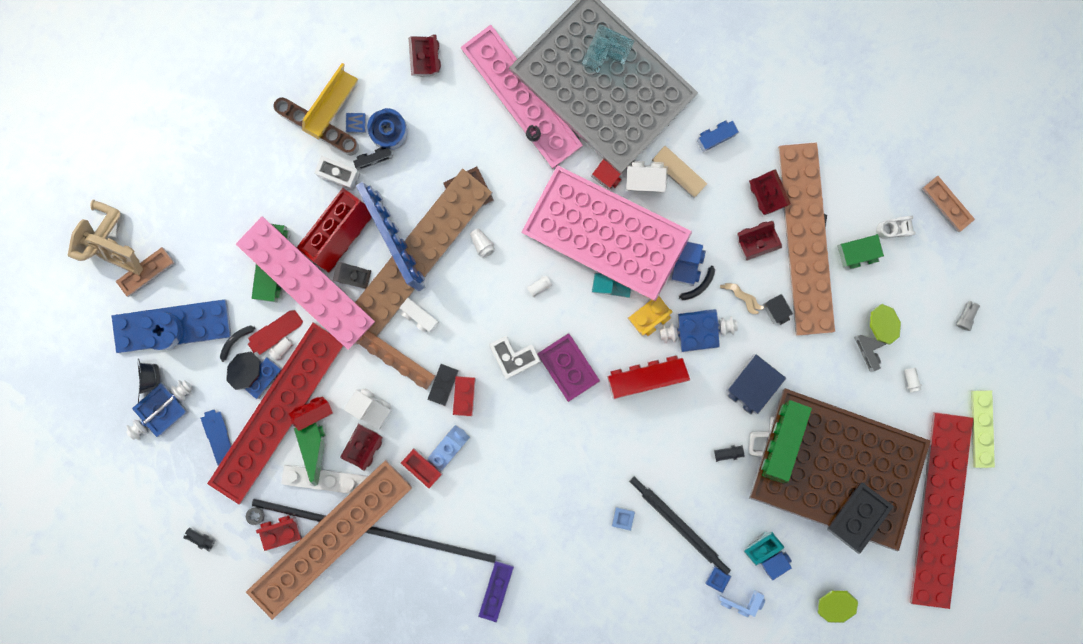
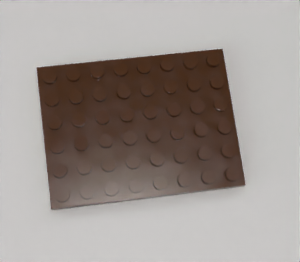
M784 388L749 499L829 527L859 483L863 482L894 506L869 542L899 551L931 440ZM791 400L808 406L812 410L789 482L782 484L763 477L761 467L764 459H768L770 453L767 451L770 441H773L775 437L773 429L776 422L780 421V408L782 404Z

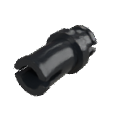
M530 125L527 128L526 137L529 141L536 142L540 139L541 131L538 126Z
M731 445L730 448L714 450L716 462L728 459L737 460V458L745 457L743 445L736 447Z
M188 528L185 532L187 535L183 537V539L198 545L199 549H205L208 552L213 548L214 545L212 544H215V540L210 539L207 534L202 535L192 528Z

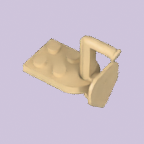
M92 199L90 203L91 210H99L107 215L95 232L86 219H82L77 224L71 234L68 257L78 261H85L96 255L109 263L140 275L143 268L134 253L135 251L129 246L123 247L118 245L117 242L110 238L106 240L121 217L120 211Z

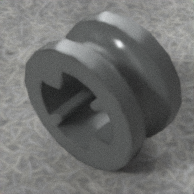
M258 507L249 509L245 516L247 522L251 525L261 523L264 520L263 510ZM252 511L260 514V517L257 518L259 519L258 521L251 519Z

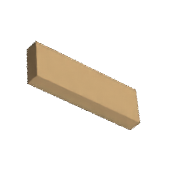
M666 146L652 159L653 162H664V166H668V176L693 198L707 185L700 176Z

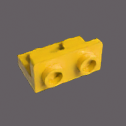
M658 296L656 301L650 300L628 317V319L641 336L644 334L649 336L657 330L655 328L657 324L661 322L663 325L672 318L670 314L673 311Z

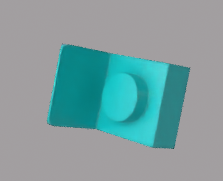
M600 273L594 274L592 292L630 298V288Z
M766 531L759 540L746 547L744 552L757 566L784 549V545L773 532Z

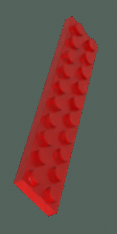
M314 322L311 324L207 484L238 505L242 503L293 425L288 413L298 406L306 405L344 347L331 333Z
M933 412L931 441L928 451L911 589V604L950 609L973 417Z

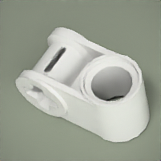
M913 216L899 217L881 222L877 225L876 233L882 239L916 235L912 225ZM884 225L890 227V234L885 233Z

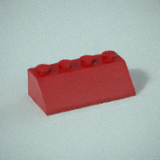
M342 188L296 248L329 273L336 266L341 256L348 250L355 238L359 236L361 230L371 220L372 216L365 203Z
M676 355L667 357V362L663 363L655 360L647 362L648 366L642 368L640 364L630 366V371L622 372V369L610 371L611 375L607 376L612 398L616 399L690 381L683 358L678 359Z

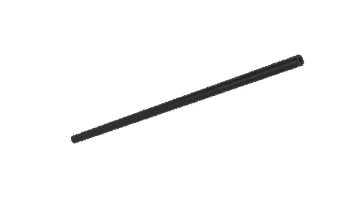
M253 499L252 506L317 522H320L326 516L258 499ZM373 526L365 532L495 563L496 555Z

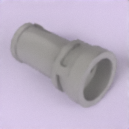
M968 301L963 316H960L956 326L963 330L971 331L974 324L973 320L980 305Z

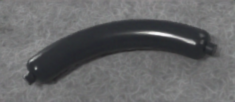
M711 265L708 268L705 279L697 288L681 293L679 299L689 300L703 293L713 280L715 275L714 266Z
M249 325L238 330L226 341L220 353L222 362L227 359L234 343L241 337L252 333L256 329L255 326Z

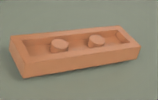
M936 176L922 188L958 232H961L975 220L939 176Z
M161 247L140 263L143 268L140 275L129 271L116 280V283L124 294L129 297L175 262L167 251Z

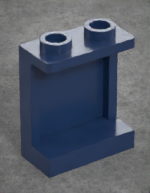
M753 354L749 359V363L730 387L726 389L729 393L727 396L734 402L740 401L744 405L742 408L749 414H759L786 380V377L757 354Z

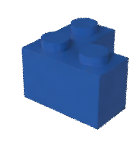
M687 242L675 264L672 275L673 282L694 286L695 282L699 283L701 271H698L699 263L703 264L706 253L705 250H702L703 245Z

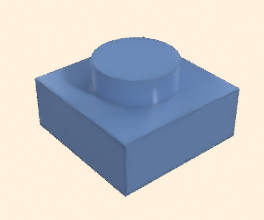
M616 507L612 527L631 531L635 511Z

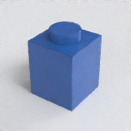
M782 551L760 563L771 580H775L792 569L789 564L792 560L786 552L782 553Z

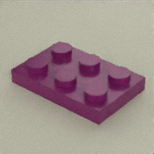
M569 333L537 353L568 402L600 382Z

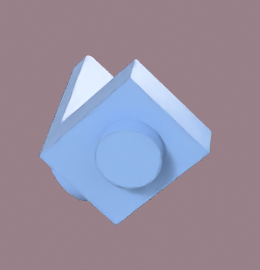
M455 425L431 453L428 460L442 471L468 441L470 436L463 429Z
M754 590L747 607L722 595L718 596L722 606L728 609L735 607L739 609L738 613L745 617H749V615L755 617L758 609L761 610L765 603L764 595L757 590Z

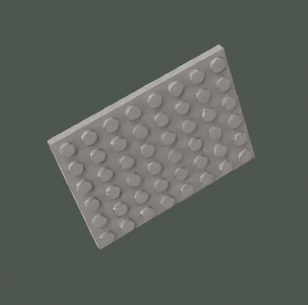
M576 0L509 67V70L620 174L698 94L687 81L600 0Z

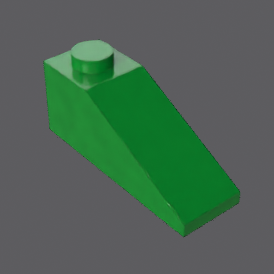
M317 422L300 431L294 428L309 481L314 486L319 483L325 448L324 436H326L323 425L320 426Z

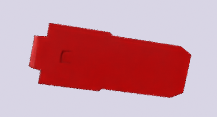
M290 310L268 326H264L248 337L250 341L248 346L253 353L258 352L261 355L277 344L279 340L299 328L303 320L296 310Z

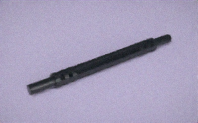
M635 476L629 480L642 494V497L705 559L713 563L724 574L728 575L731 569L718 558L719 555L650 488L647 489Z

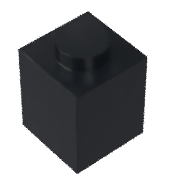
M782 294L762 304L773 324L779 322L782 325L789 321V316L793 314Z

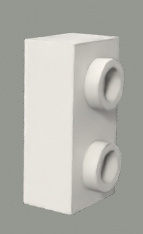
M409 298L400 307L403 311L401 315L409 321L414 319L418 323L416 327L424 333L426 331L431 333L439 323Z

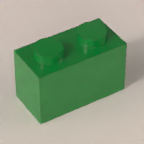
M878 234L837 245L843 267L849 266V269L861 267L860 263L866 261L868 265L877 263L879 258L884 257Z

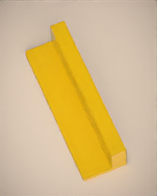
M341 63L302 120V131L318 140L358 83L356 77L344 71V63Z

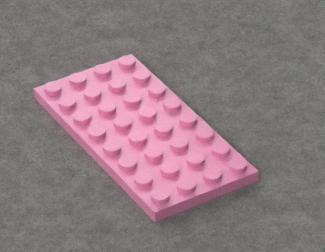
M557 165L521 233L656 301L686 246L692 231Z

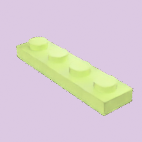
M992 390L971 391L973 467H995Z

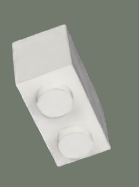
M321 155L314 174L353 190L360 172L357 169Z

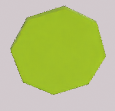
M880 304L871 311L870 328L878 341L890 345L900 337L901 321L894 308Z
M830 591L819 599L817 612L827 622L844 623L857 614L858 600L848 591Z

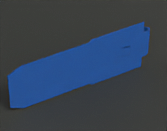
M215 409L204 412V417L200 419L207 439H209L216 463L219 466L231 448L221 411L216 413Z

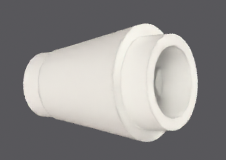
M479 228L470 233L476 251L482 258L491 255L495 251L494 244Z

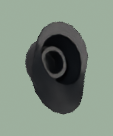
M138 358L139 404L140 394L154 390L158 386L160 373L157 364L140 363Z

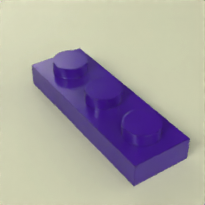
M495 561L478 617L497 623L514 568L513 565Z

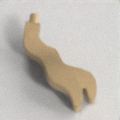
M725 283V285H720V289L732 290L737 298L745 301L749 313L759 314L755 309H764V306L757 303L754 296L743 292L737 284Z

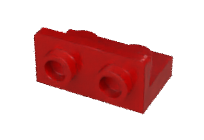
M287 515L278 518L279 522L272 524L271 521L260 524L261 528L257 529L256 533H259L264 551L302 539L296 517L290 518Z

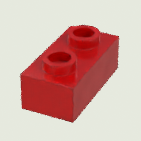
M323 396L316 397L310 403L298 406L288 413L293 426L298 431L333 414L329 402Z
M415 448L401 462L407 470L429 489L443 474Z

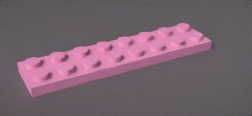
M489 25L461 46V50L525 134L530 125L539 127L541 137L538 141L532 143L552 169L583 147L570 127L509 70V67L517 58L492 25Z
M263 216L236 243L247 256L348 350L375 323L366 312Z

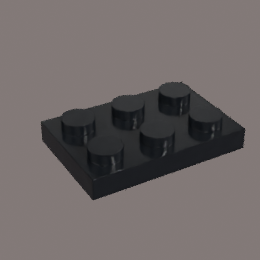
M861 482L827 530L856 553L860 554L894 506Z

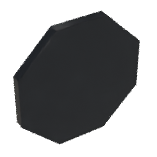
M251 351L237 354L227 366L226 381L235 390L250 388L260 376L261 360Z

